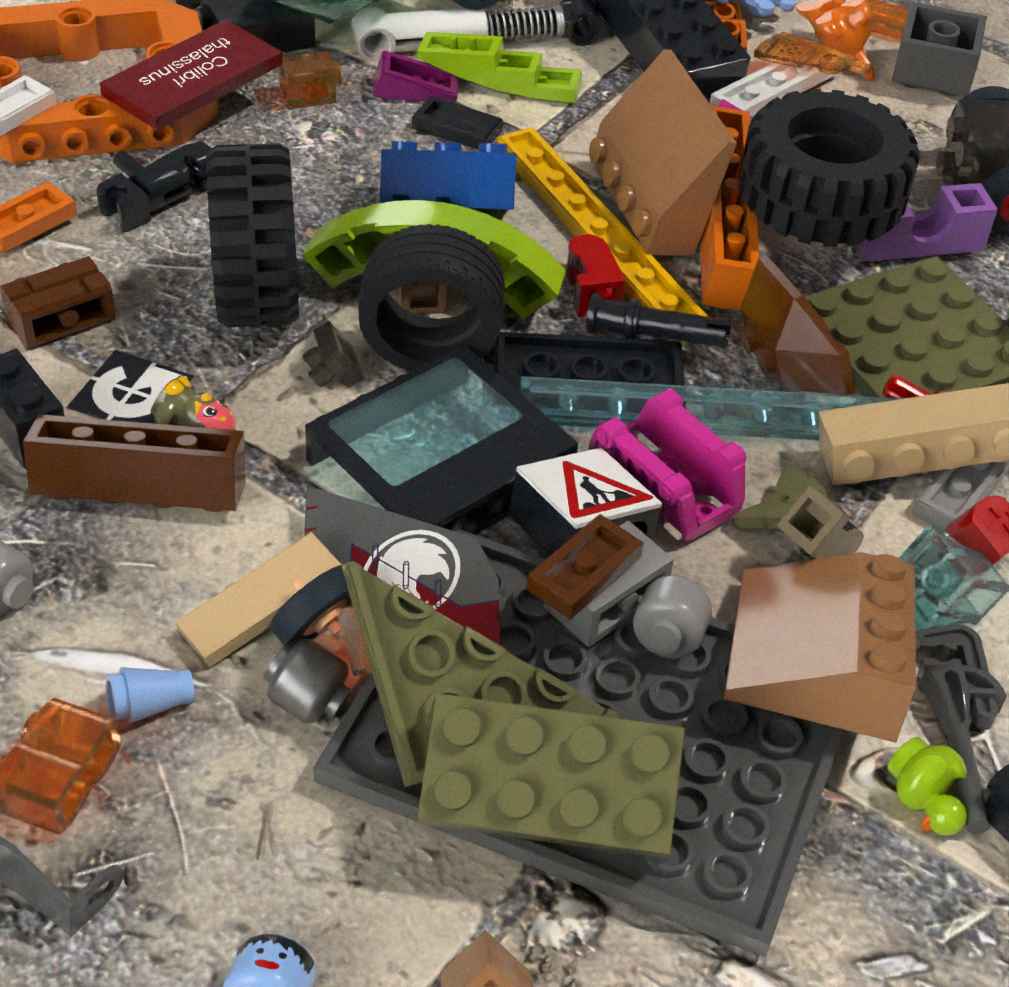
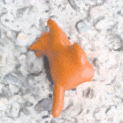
M816 0L801 3L796 7L798 14L811 23L816 39H819L825 47L841 56H848L867 81L874 80L873 66L863 48L871 35L870 20L872 18V10L866 0H850L848 2L845 0Z

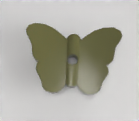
M791 464L779 477L775 494H767L765 502L739 511L732 516V519L737 529H766L770 527L771 529L783 532L776 525L809 485L827 497L826 491L815 477H810L808 472L800 470L797 464Z

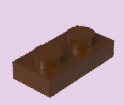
M599 514L528 574L526 590L571 620L641 558L644 542Z

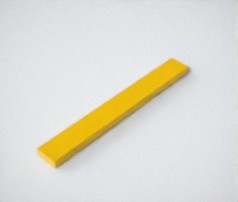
M533 127L497 137V144H507V153L516 154V172L574 237L582 234H591L604 239L626 280L624 293L630 299H640L641 302L645 303V307L708 316L651 254H646L634 235Z

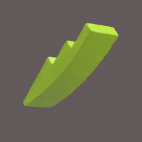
M426 32L417 50L418 59L454 76L494 90L533 99L575 104L582 84L581 69L543 67L542 53L504 51L503 36Z

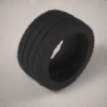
M421 224L394 232L376 246L363 273L358 312L361 332L363 331L366 342L384 360L398 366V368H404L406 371H412L432 361L437 356L443 355L463 344L482 360L495 345L502 326L505 286L501 265L487 245H484L481 240H477L475 236L469 235L465 231H460L458 228H451L446 225L441 226L439 224ZM429 281L449 285L466 294L475 307L457 317L429 318L418 316L402 308L389 295V292L404 284Z

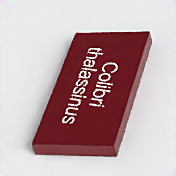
M224 20L100 82L101 96L158 131L283 64L282 51L230 21Z

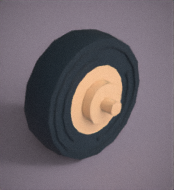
M343 565L331 568L306 584L301 578L292 584L297 591L280 608L270 623L273 633L281 643L285 645V643L290 641L296 645L303 639L312 640L327 630L333 636L342 631L337 622L353 606L342 570Z

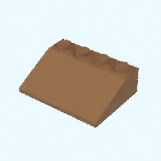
M664 49L601 121L596 138H593L590 143L589 157L647 255L694 256L737 143L673 51Z
M858 552L744 570L740 583L723 699L896 743L916 689L914 565L905 563L900 558L889 554H879L876 556Z

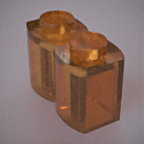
M57 698L49 700L39 712H33L24 724L21 742L7 756L3 755L0 757V813L58 835L62 834L75 820L85 804L91 788L97 785L104 777L119 751L121 741L117 719Z

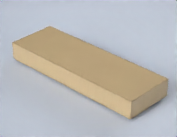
M310 532L178 620L176 625L182 636L210 668L270 627L273 617L297 591L292 586L297 579L301 578L306 584L320 574L342 564Z

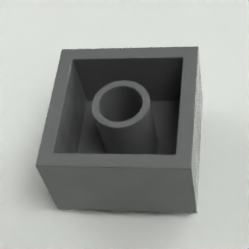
M910 2L891 81L901 83L909 88L923 87L938 90L949 96H966L970 93L980 59L987 16Z

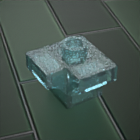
M929 524L899 557L905 563L914 565L916 630L962 623L977 625L1009 591L1007 582L982 551L962 545L940 526Z

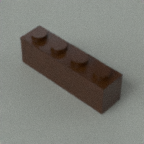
M38 414L23 440L30 495L50 496L59 500L79 498L100 500L108 504L128 502L151 504L159 508L177 506L202 508L209 512H221L224 510L236 511L246 484L244 431Z

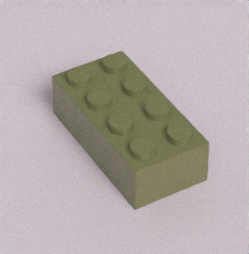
M436 693L417 819L424 825L665 859L671 852L685 727Z

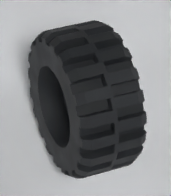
M808 89L806 93L801 94L798 91L785 94L782 99L776 97L769 101L753 116L748 127L738 181L739 190L743 195L746 205L751 212L755 211L757 219L765 226L771 224L774 226L775 232L785 237L788 235L798 237V242L811 244V241L823 243V247H836L839 243H846L849 247L860 245L864 239L871 242L881 237L885 232L887 233L900 222L901 216L904 215L920 160V151L917 147L918 143L915 136L899 115H891L888 107L881 103L875 105L869 102L867 97L858 94L856 97L845 95V91L840 90L821 92V89Z
M280 143L216 145L207 151L206 171L211 261L217 320L228 328L290 325L299 319V297L289 148Z

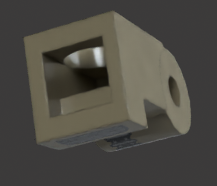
M809 485L776 525L809 555L817 559L856 553L864 538L863 532L849 521L851 517L811 485Z

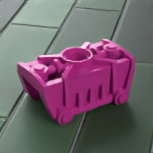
M667 389L649 398L639 413L636 422L632 421L625 425L619 418L614 417L596 427L589 442V450L597 448L605 450L660 500L662 505L659 520L663 524L670 523L682 534V539L685 542L710 531L742 510L745 500V463L747 461L745 450L735 442L726 444L683 407L681 396L673 389ZM642 433L658 447V456L653 454L638 440V434ZM697 495L713 496L723 506L717 508L710 502L698 503L696 501Z

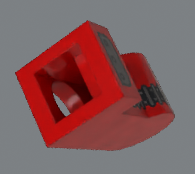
M582 234L572 238L568 246L566 276L569 281L575 284L573 307L578 318L587 317L588 305L593 293H602L604 299L623 301L626 280L604 239L591 234Z

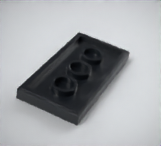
M499 332L495 343L494 371L539 410L639 415L649 398L670 388L681 396L683 407L686 409L681 341ZM493 392V408L512 409Z

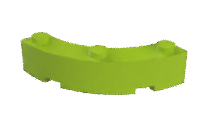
M424 200L385 202L348 212L317 229L302 254L333 289L344 281L363 274L376 246L396 231L398 232L403 228L406 229L410 226L421 224H439L441 226L446 225L451 228H458L460 231H465L467 234L475 236L477 240H481L494 253V257L498 259L503 272L505 286L504 302L522 319L558 297L566 271L548 251L513 226L488 214L467 207Z

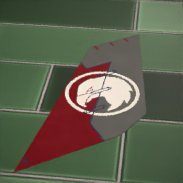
M307 486L304 536L312 532L342 565L351 561L358 563L367 572L392 586H398L431 605L440 614L463 627L471 628L500 645L499 579L477 538Z

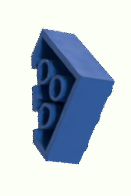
M391 141V149H382L380 203L424 200L444 202L467 208L514 210L516 154L507 153V144L480 143L478 145V152L461 151V143L434 142V151L417 150V142Z

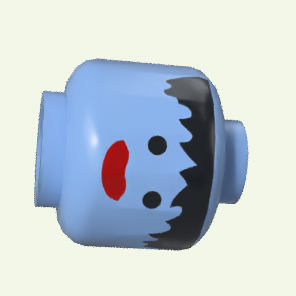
M267 933L253 936L238 948L223 987H313L317 974L315 962L308 951L290 937Z

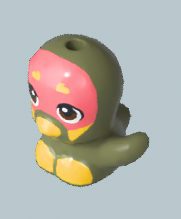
M183 375L178 376L165 385L154 401L150 411L154 417L155 424L235 430L236 427L234 413L229 407L214 399L209 393L201 392L196 394L192 390L189 380Z

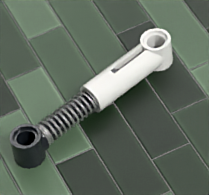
M562 0L558 6H551L550 9L547 6L543 9L541 7L537 9L532 7L530 10L526 7L524 10L518 8L517 11L513 8L510 12L508 9H505L503 12L500 9L497 12L491 10L490 13L487 10L485 11V9L473 10L467 8L385 13L378 7H367L355 14L352 18L351 27L359 54L368 61L378 62L382 51L392 53L417 51L426 32L503 36L504 40L507 39V36L511 40L514 36L519 39L520 35L525 39L528 34L530 38L534 34L537 38H539L540 34L546 37L548 33L550 37L553 35L561 36L562 38H568L571 43L577 46H586L597 41L601 36L603 21L592 0Z

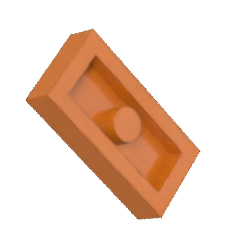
M47 181L1 204L0 250L5 253L77 216L75 200Z

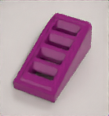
M382 51L374 74L373 96L384 99L426 101L432 96L455 103L458 97V77L429 63L392 52Z

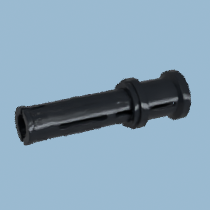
M593 293L587 310L586 329L588 334L594 335L598 331L624 334L625 338L639 339L641 335L726 349L728 345L726 338L730 336L731 319L645 307V303L641 302L640 299L632 298L630 302L604 299L602 293Z

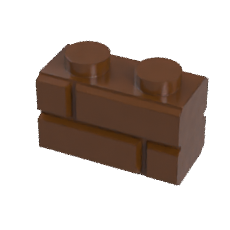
M90 256L69 263H63L57 267L0 285L7 322L15 334L18 335L26 350L115 320L116 318L111 285L102 272H99L98 267Z

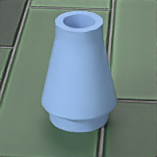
M120 667L119 673L106 676V700L112 721L125 719L129 725L179 705L194 702V683L189 669L173 671Z

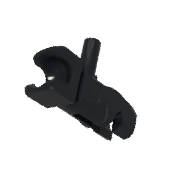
M203 141L187 144L162 156L147 167L141 165L125 151L117 152L113 158V163L126 173L129 178L119 173L98 184L96 191L101 213L103 216H111L119 212L121 218L120 227L123 232L132 231L151 221V211L155 212L180 199L190 197L192 195V188L202 190L207 187L206 155L211 147Z

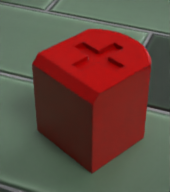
M987 496L950 522L943 532L942 545L970 579L1009 553V503L1002 496Z

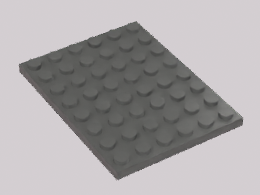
M456 528L455 532L477 538L499 579L500 646L507 649L506 652L534 668H540L577 689L579 694L605 709L610 708L617 712L620 719L685 727L671 852L665 859L431 825L427 826L766 957L844 730L723 699L734 624L711 617L699 648L690 655L681 658H665L648 651L639 642L634 633L633 618L590 647H587L544 608V602L526 590L528 574L546 559ZM371 671L313 767L314 782L420 823L417 816L423 782L404 787Z

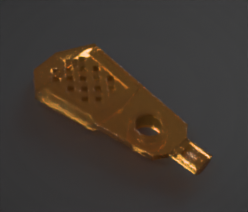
M786 32L779 33L762 41L754 50V57L762 61L802 68L803 66L815 67L825 74H837L848 70L866 76L871 67V64L854 60L851 54Z

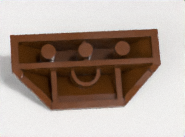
M767 255L758 258L741 305L744 326L739 327V335L748 354L754 352L764 375L771 374L784 390L846 396L855 393L848 350L840 341L834 338L824 320Z

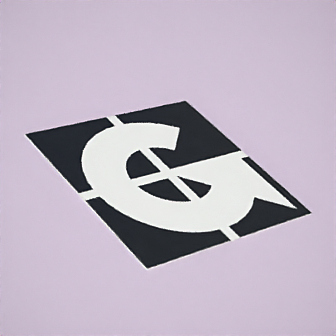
M114 350L67 407L105 420L155 424L154 417L150 412L151 407L165 385L181 375L186 377L189 382L195 376Z

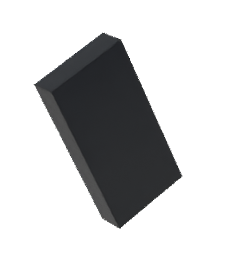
M430 96L412 116V129L478 149L480 143H493L502 132L503 119Z

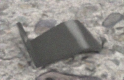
M0 836V884L18 893L70 937L106 905L124 878V870L119 865H112L99 873L70 900L15 845ZM109 881L107 887L102 892V894L93 903L87 906L93 894L103 884Z

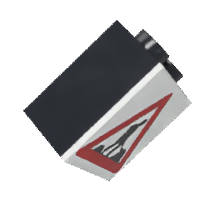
M597 448L517 466L508 514L551 556L599 514L618 526L630 521L653 541L662 502L605 450Z

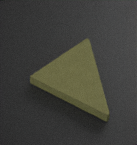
M351 561L342 566L404 787L423 782L436 693L619 718L617 712L610 708L605 709L579 694L577 689L540 668L532 667L506 652L507 649L467 626L463 627L434 610V607L367 572L358 563Z

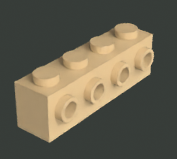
M1009 383L819 411V452L832 485L858 484L863 481L906 477L916 473L943 469L953 470L963 466L1008 461Z

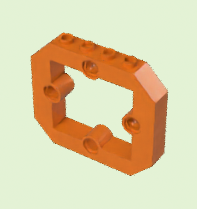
M80 0L1 7L0 89L22 77L20 65L15 60L19 58L62 55L67 60L86 61L96 57L100 51L149 46L146 49V59L202 32L198 13L195 10L169 0ZM98 94L84 95L74 101L57 102L53 107L1 135L0 158L16 163L183 145L218 117L217 100L158 131Z

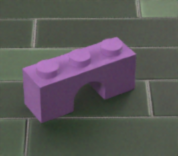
M981 183L941 186L937 200L927 211L914 215L907 203L904 215L901 216L900 222L893 229L871 242L864 239L860 245H855L854 247L862 262L985 251L998 209Z

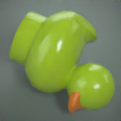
M920 737L910 739L895 752L887 766V770L897 779L896 790L898 798L902 805L911 810H925V816L920 826L922 832L931 830L944 836L957 834L966 823L967 814L965 806L959 799L945 794L957 778H966L965 763L957 751L946 745L936 744L929 746Z

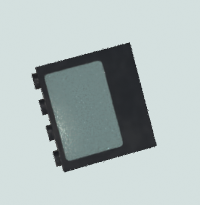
M464 344L305 424L306 461L311 466L332 457L385 510L455 531L457 528L474 535L509 516L508 510L517 466L575 454L578 450V442Z

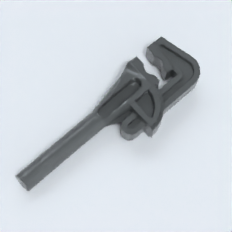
M961 624L916 630V662L921 663L917 672L918 688L929 701L936 717L945 730L949 747L957 751L965 763L966 778H957L956 783L960 801L965 806L967 814L966 830L974 834L983 833L990 828V822L969 726L973 722L974 726L978 729H990L997 714L1000 713L1007 696L1000 683L989 674L982 640L975 630Z

